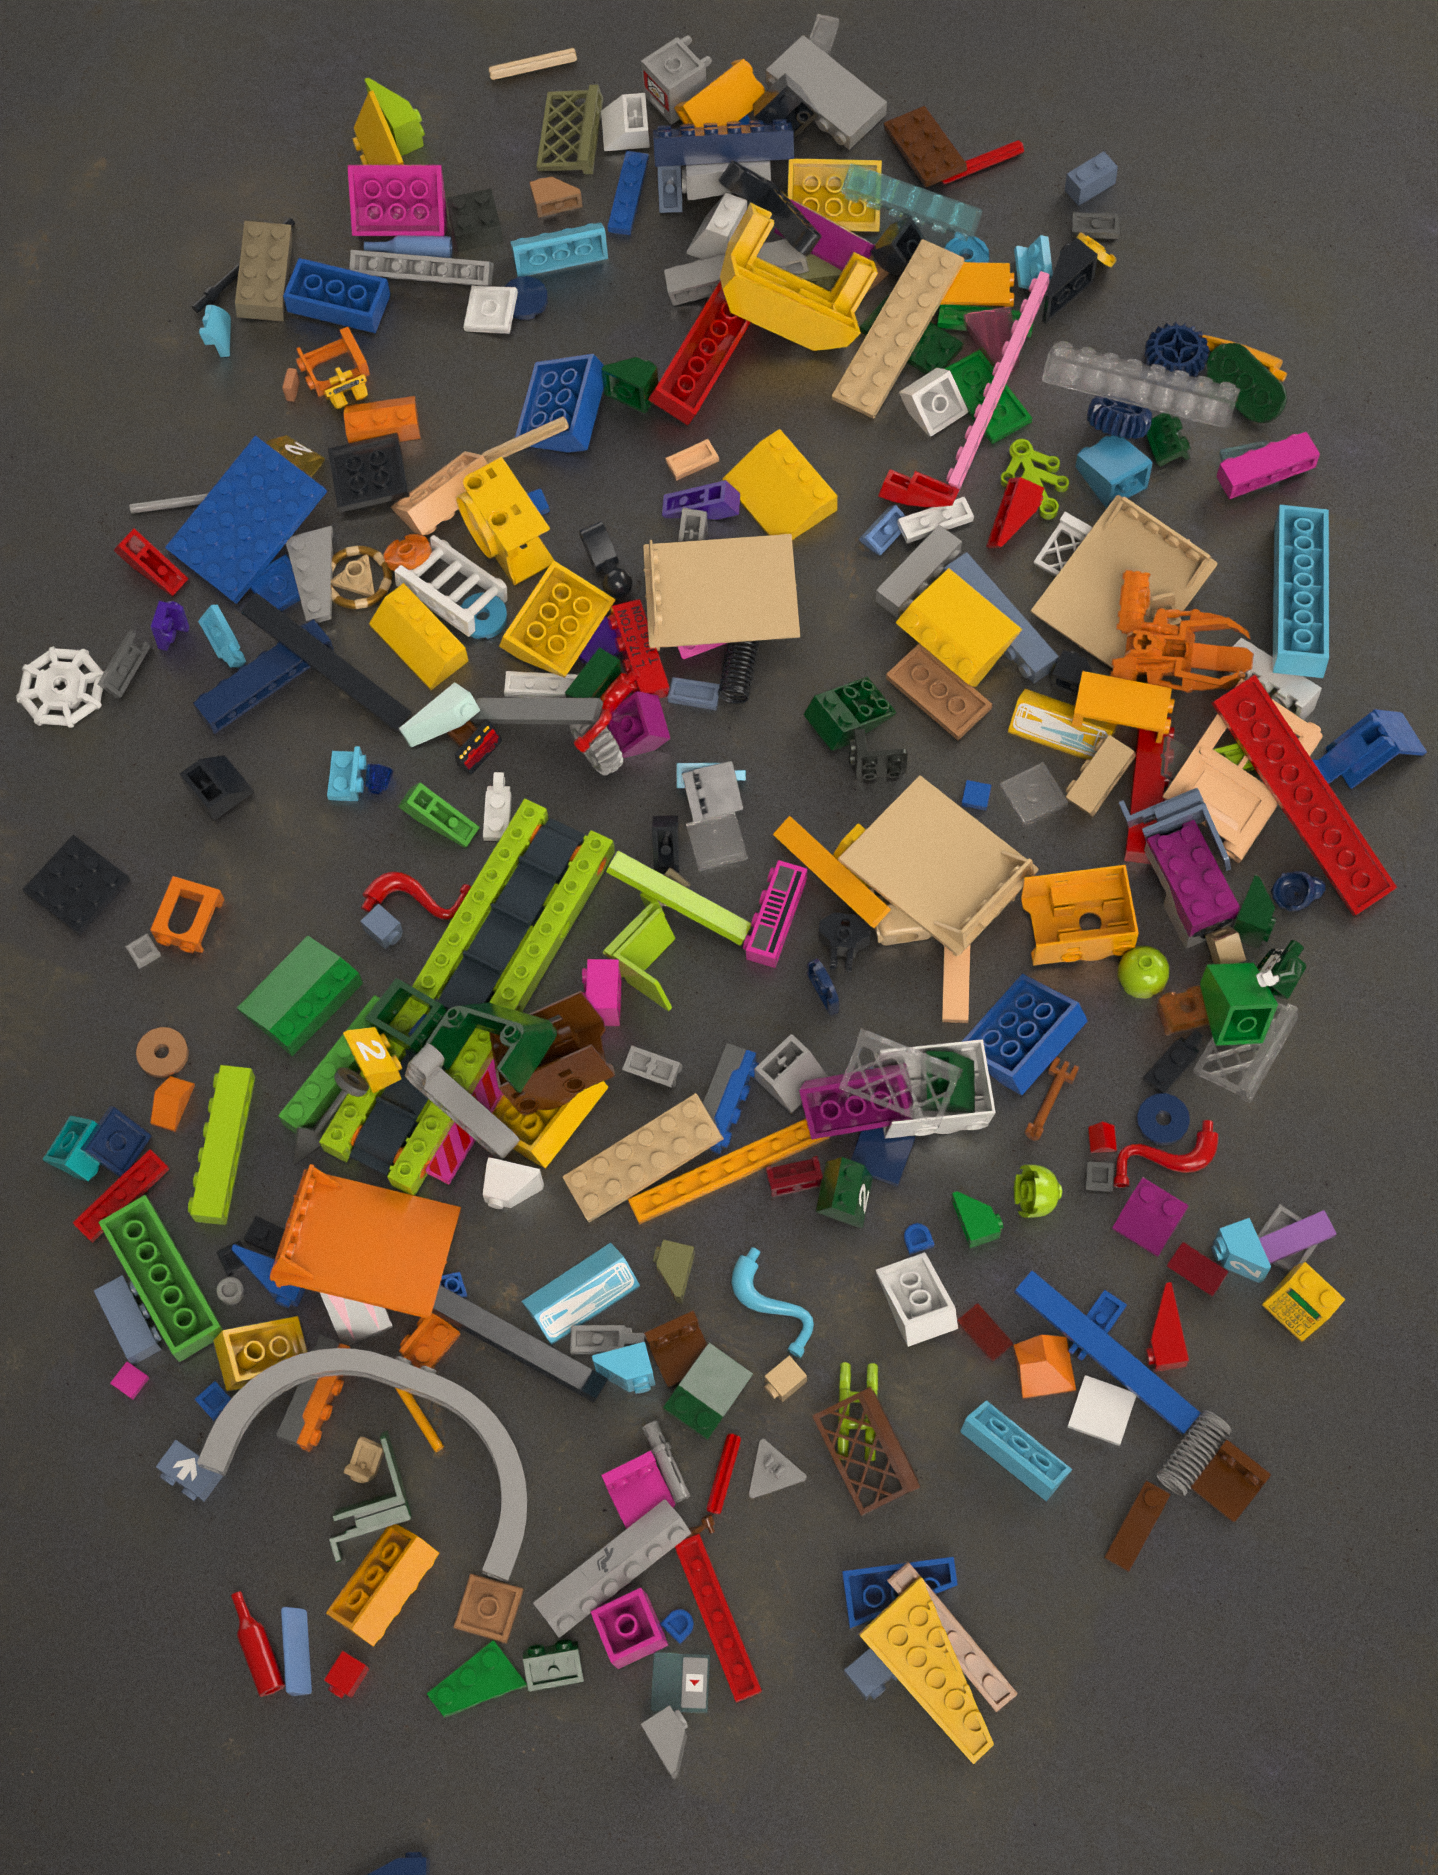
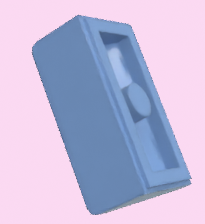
M897 505L888 507L859 538L860 542L880 556L901 534L897 521L899 518L905 517L904 513Z

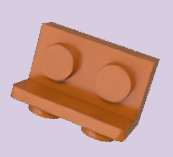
M432 1313L430 1319L421 1317L417 1323L418 1328L412 1335L408 1334L400 1343L401 1349L399 1352L401 1356L410 1360L414 1367L420 1369L421 1366L433 1369L461 1335L452 1325Z

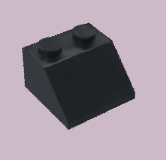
M908 217L890 224L871 250V253L883 270L901 277L921 240L926 239L913 219Z

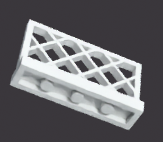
M1064 512L1060 518L1059 525L1034 560V564L1056 577L1060 572L1056 569L1060 568L1061 570L1067 563V561H1061L1059 551L1073 548L1075 552L1076 547L1081 544L1093 527ZM1061 532H1064L1071 537L1072 543L1058 546L1056 539ZM1056 552L1059 563L1048 565L1042 560L1046 554Z

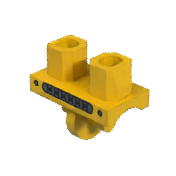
M340 367L334 369L336 376L329 378L331 385L338 382L340 384L325 390L324 393L326 400L330 399L334 408L338 410L348 405L343 394L351 390L356 401L368 397L365 385L367 380L363 374L346 381L345 379L353 376L351 370L342 373Z

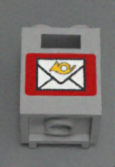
M689 35L681 40L678 37L641 60L645 97L671 125L680 119L674 107L680 102L688 101L707 86L706 67L712 62L709 56L699 60L687 47L692 42V38Z

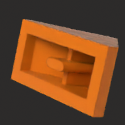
M170 1076L155 1090L150 1123L176 1132L195 1084Z

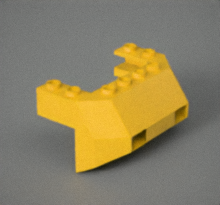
M750 203L728 242L720 273L722 289L730 312L812 351L848 347L861 333L855 311L878 274L874 261L853 252L831 292L756 257L774 226V220L770 219L771 212Z

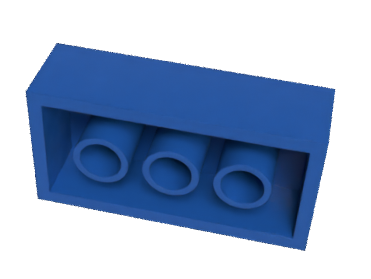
M298 258L283 298L287 311L290 313L376 333L390 298V290L385 278Z

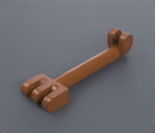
M1056 1057L1053 1060L1048 1074L1054 1076V1080L1033 1124L1029 1122L1025 1134L1029 1139L1034 1141L1040 1139L1044 1131L1043 1125L1064 1081L1072 1084L1080 1068L1079 1066L1074 1065L1071 1073H1068L1066 1071L1070 1062L1065 1060L1062 1068L1059 1069L1057 1066L1061 1058Z

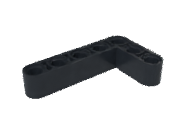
M734 160L730 162L718 181L728 190L771 212L770 219L774 220V226L798 252L808 257L822 238L821 234L773 182Z

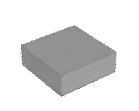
M148 933L125 946L139 969L161 956Z

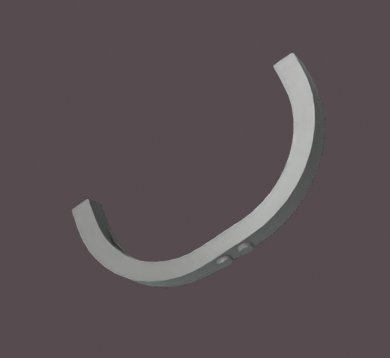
M333 1348L302 1353L267 1368L251 1379L228 1402L212 1427L197 1461L199 1467L225 1476L238 1444L252 1420L266 1405L283 1392L301 1383L328 1376L344 1375L369 1378L430 1400L449 1409L468 1423L487 1447L499 1478L501 1513L495 1538L483 1566L482 1574L508 1584L523 1542L527 1519L526 1481L519 1455L508 1432L495 1414L471 1392L450 1380L436 1375V1370L427 1366H421V1369L411 1365L410 1360L400 1356H396L393 1359L371 1351Z

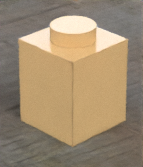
M1230 926L1205 935L1214 964H1234L1246 960L1239 933Z
M789 1355L765 1375L766 1385L764 1388L773 1399L778 1397L781 1402H784L807 1382V1375Z

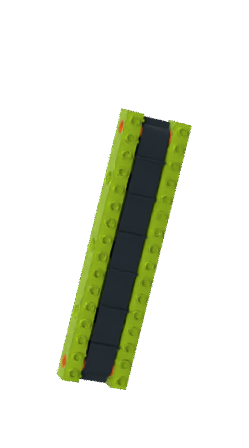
M524 798L412 987L441 1003L447 1011L452 1007L460 1005L492 1003L523 1012L615 854L613 840L592 830L586 836L569 826L548 818L546 808ZM410 997L389 1026L409 1037L408 1033L421 1016L423 1014L427 1015L431 1009ZM476 1028L449 1070L442 1067V1070L469 1094L473 1093L493 1060L489 1032ZM387 1038L391 1046L387 1051L390 1056L396 1055L402 1066V1069L399 1070L401 1080L374 1094L370 1086L367 1093L362 1097L347 1094L319 1143L324 1152L346 1163L350 1157L386 1175L391 1186L415 1196L428 1175L426 1173L427 1166L445 1139L454 1121L405 1077L408 1063L415 1057V1054ZM361 1071L359 1075L362 1076V1077L365 1079V1077H364V1075H363V1073H362V1071Z

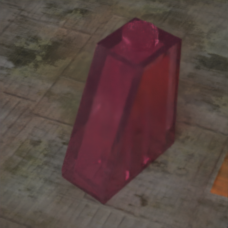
M1011 306L964 314V326L988 361L995 367L997 362L1001 363L1004 355L1001 353L1005 342H1010L1013 335L1011 334L1013 326ZM1019 355L1011 373L1015 371V368H1019Z

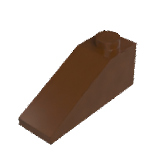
M1146 1480L1104 1559L1129 1572L1171 1494Z

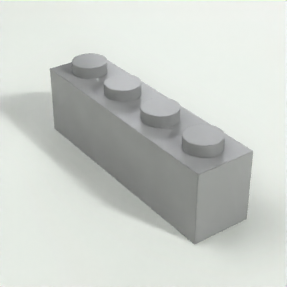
M938 525L876 590V602L896 618H899L908 606L935 579L937 580L943 574L944 567L962 555V541L941 525Z

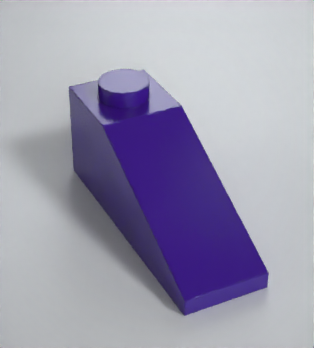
M724 480L665 494L662 516L664 518H681L683 508L707 512V519L718 520L739 515L740 493Z

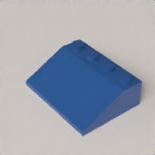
M594 354L535 362L515 438L560 417H565L569 425L567 430L529 447L567 453L588 450L603 392L601 369L604 364Z
M1022 974L961 1042L983 1040L989 1074L1005 1087L1023 1095L1088 1020L1079 1002Z

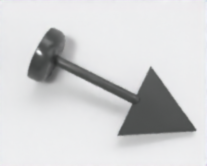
M340 1067L336 1071L334 1080L342 1091L315 1129L297 1127L292 1162L294 1165L321 1145L319 1141L325 1133L323 1128L347 1093L356 1097H362L367 1093L369 1085L362 1076L344 1067Z

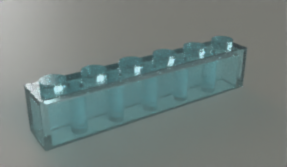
M852 163L849 166L841 189L842 194H845V199L858 203V200L867 202V207L878 211L880 208L889 210L888 214L897 218H902V215L911 217L917 225L930 224L933 226V230L943 234L946 231L955 233V238L966 242L968 238L974 240L983 215L982 209Z

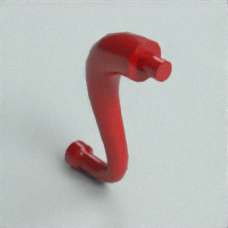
M632 669L628 674L621 673L605 690L600 698L604 703L598 721L583 737L580 736L574 741V745L579 751L586 752L590 748V743L611 721L612 713L636 688L635 681L640 677V673L636 669Z
M388 872L378 876L363 893V897L366 900L361 909L369 913L374 904L381 905L390 893L402 891L415 898L433 916L449 920L456 914L471 886L463 884L455 904L449 909H444L410 875L402 872Z
M1204 1120L1202 1122V1131L1197 1133L1196 1145L1188 1154L1175 1155L1143 1144L1125 1146L1117 1157L1116 1176L1113 1178V1186L1117 1188L1129 1187L1127 1161L1132 1155L1142 1156L1176 1172L1193 1173L1204 1169L1213 1160L1217 1151L1219 1135L1213 1132V1121Z

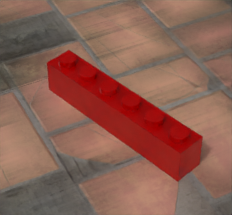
M1170 727L1168 735L1163 734L1161 744L1156 743V731L1138 728L1130 815L1166 801L1162 798L1164 787L1169 786L1170 772H1166V764L1170 765L1172 759V750L1168 749V743L1173 742L1175 727ZM1156 820L1146 824L1142 822L1127 828L1124 861L1151 864L1144 851L1146 841L1142 829L1157 823Z

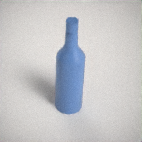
M398 235L386 242H364V251L452 258L453 245L451 236Z

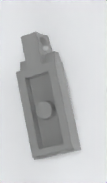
M572 1325L570 1353L600 1354L642 1342L646 1344L644 1333H632V1328H626L625 1325Z

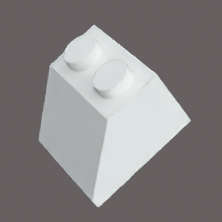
M936 368L899 392L908 413L930 437L969 412L949 370Z

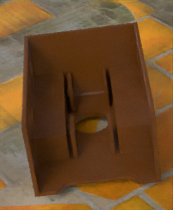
M582 991L529 1014L546 1020L560 1015L561 1018L551 1022L557 1030V1036L521 1093L516 1092L497 1069L509 1048L501 1043L500 1035L489 1032L498 1088L520 1114L530 1115L538 1110L556 1109L571 1101L578 1093L615 1076L613 1065L606 1063L601 1039L606 1030L604 1020Z

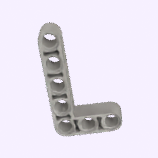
M427 1043L408 1063L405 1077L498 1160H503L518 1144L519 1138L442 1070L445 1060L443 1055L435 1047Z

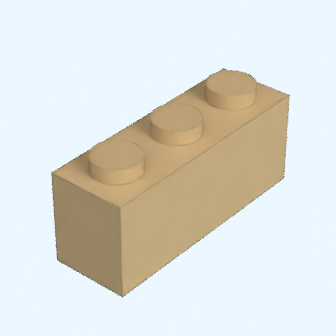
M1111 735L1106 740L1102 738L1094 750L1097 752L1092 760L1087 759L1080 769V772H1082L1081 776L1077 781L1073 780L1066 789V793H1068L1066 799L1091 817H1094L1136 757L1132 749Z

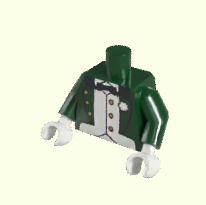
M1291 940L1285 949L1269 950L1257 965L1260 973L1256 977L1260 986H1268L1274 998L1289 999L1305 971L1306 964L1298 958L1304 950L1303 945L1295 940Z

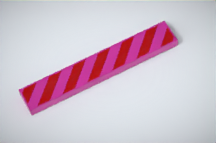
M494 1059L471 1094L491 1113H493L503 1096V1093L498 1088ZM454 1122L427 1166L426 1173L449 1185L476 1140Z

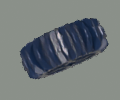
M1176 321L1173 323V326L1166 322L1163 328L1158 326L1155 332H1151L1148 341H1146L1144 353L1147 359L1146 364L1151 367L1152 373L1158 372L1159 379L1165 376L1168 382L1171 379H1175L1178 384L1181 378L1188 382L1190 376L1196 378L1198 373L1204 370L1209 354L1207 338H1202V331L1195 332V326L1188 328L1186 322L1182 326H1179Z
M1103 394L1095 396V398H1092L1087 410V421L1091 426H1094L1096 430H1101L1103 433L1118 436L1119 438L1137 439L1138 437H1144V435H1147L1152 423V413L1142 403H1137L1136 400H1130L1128 397L1124 398L1120 395L1114 396L1110 394L1108 396Z

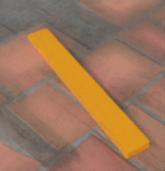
M804 1119L629 1198L628 1202L640 1225L825 1141L830 1136L811 1140L807 1120Z

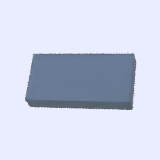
M672 677L668 702L717 710L720 684Z

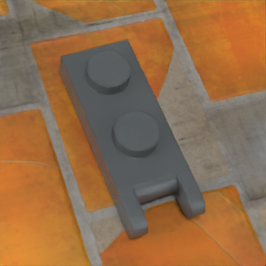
M133 630L127 633L97 684L115 698L122 697L151 647V644L147 641L142 644L141 648L132 641L136 635Z

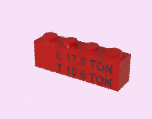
M640 599L612 606L610 616H608V623L610 629L615 630L617 635L615 644L618 652H622L624 660H622L624 672L628 674L632 669H636L640 673V677L635 681L636 688L631 693L634 694L638 691L658 695L659 699L667 697L670 687L657 648H649L648 622Z

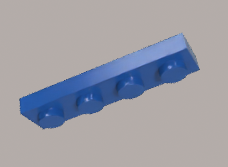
M626 151L608 223V232L631 235L649 162V154Z

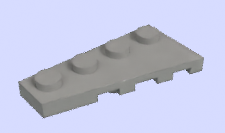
M332 526L291 536L286 542L307 623L313 619L316 623L332 619Z

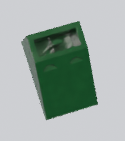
M867 676L815 695L803 715L829 748L834 751L850 745V740L854 739V730L865 729V734L893 717L897 712Z

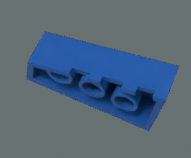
M954 1557L909 1562L935 1594L958 1585ZM905 1563L842 1571L849 1629L875 1619L900 1596L887 1579Z

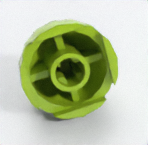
M1140 945L1134 949L1131 948L1123 955L1118 965L1117 978L1127 994L1136 998H1151L1153 995L1164 990L1169 979V964L1166 957L1158 949Z
M1022 1165L1019 1169H1023L1021 1174H1016L1014 1181L1015 1204L1020 1203L1022 1209L1018 1213L1023 1218L1046 1216L1053 1211L1058 1200L1061 1198L1062 1187L1054 1173L1044 1166Z

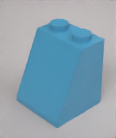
M1113 435L1103 437L1092 447L1083 448L1077 454L1075 467L1107 509L1117 495L1128 499L1148 488L1153 463L1124 437L1119 438Z

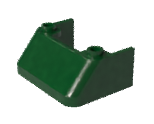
M492 1003L460 1005L450 1008L445 1013L425 1045L427 1043L432 1045L443 1055L445 1060L442 1067L449 1070L476 1028L500 1035L501 1043L509 1048V1050L497 1066V1069L514 1090L521 1093L554 1042L557 1030L549 1020Z

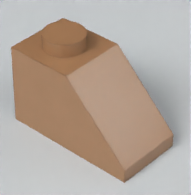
M552 176L529 182L538 218L583 207L580 189Z

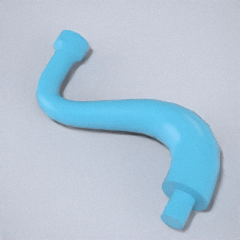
M751 1247L747 1256H739L733 1269L731 1280L733 1292L742 1304L752 1310L762 1313L793 1316L800 1319L803 1323V1328L796 1341L789 1345L787 1351L801 1358L805 1352L804 1347L813 1332V1318L801 1306L767 1298L755 1289L753 1279L759 1267L755 1261L761 1252Z

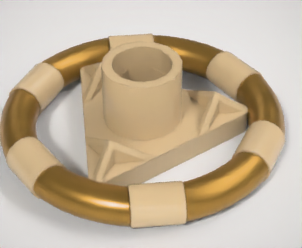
M358 545L351 546L333 555L332 574L336 565L342 559L350 556L364 555L357 561L349 562L345 570L331 580L332 601L348 609H362L376 604L388 593L392 584V570L387 567L384 555L374 548ZM369 556L383 569V580L377 592L374 591ZM332 586L365 595L368 598L349 600L341 597Z

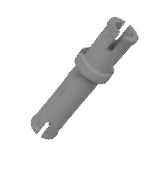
M658 1421L644 1425L642 1430L651 1447L650 1451L658 1462L674 1502L679 1503L686 1500L691 1495L670 1451L672 1447L669 1442H666Z

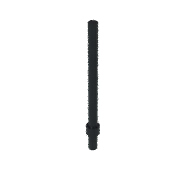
M289 217L282 224L293 227L295 222ZM240 262L213 287L209 286L203 292V296L191 306L196 313H199L210 302L213 303L220 297L219 294L238 277Z

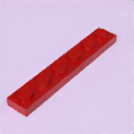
M700 1534L682 1540L675 1546V1550L735 1702L738 1703L762 1693Z

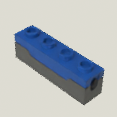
M729 1043L725 1046L703 1102L724 1138L707 1149L717 1154H721L723 1147L727 1148L732 1137V1133L729 1132L732 1123L737 1124L741 1114V1109H738L741 1100L746 1101L750 1091L748 1082L750 1077L755 1078L754 1069L759 1065L755 1052L747 1051L744 1048Z

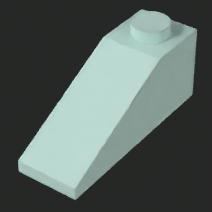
M454 682L402 725L399 730L408 745L414 747L461 727L476 715L480 709L471 693Z

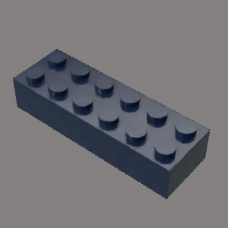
M774 119L773 123L763 124L762 120H753L748 125H740V122L737 121L727 122V126H717V123L703 124L704 127L695 128L694 124H684L677 129H671L669 125L658 126L657 130H653L655 167L730 163L732 160L736 162L794 159L793 128L791 122H786V119Z

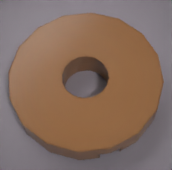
M159 1027L147 1032L137 1044L136 1050L138 1064L146 1074L154 1078H167L175 1072L181 1071L188 1060L189 1054L188 1046L183 1036L178 1031L167 1027ZM166 1047L169 1049V1054L165 1058L156 1057V1052L160 1048Z

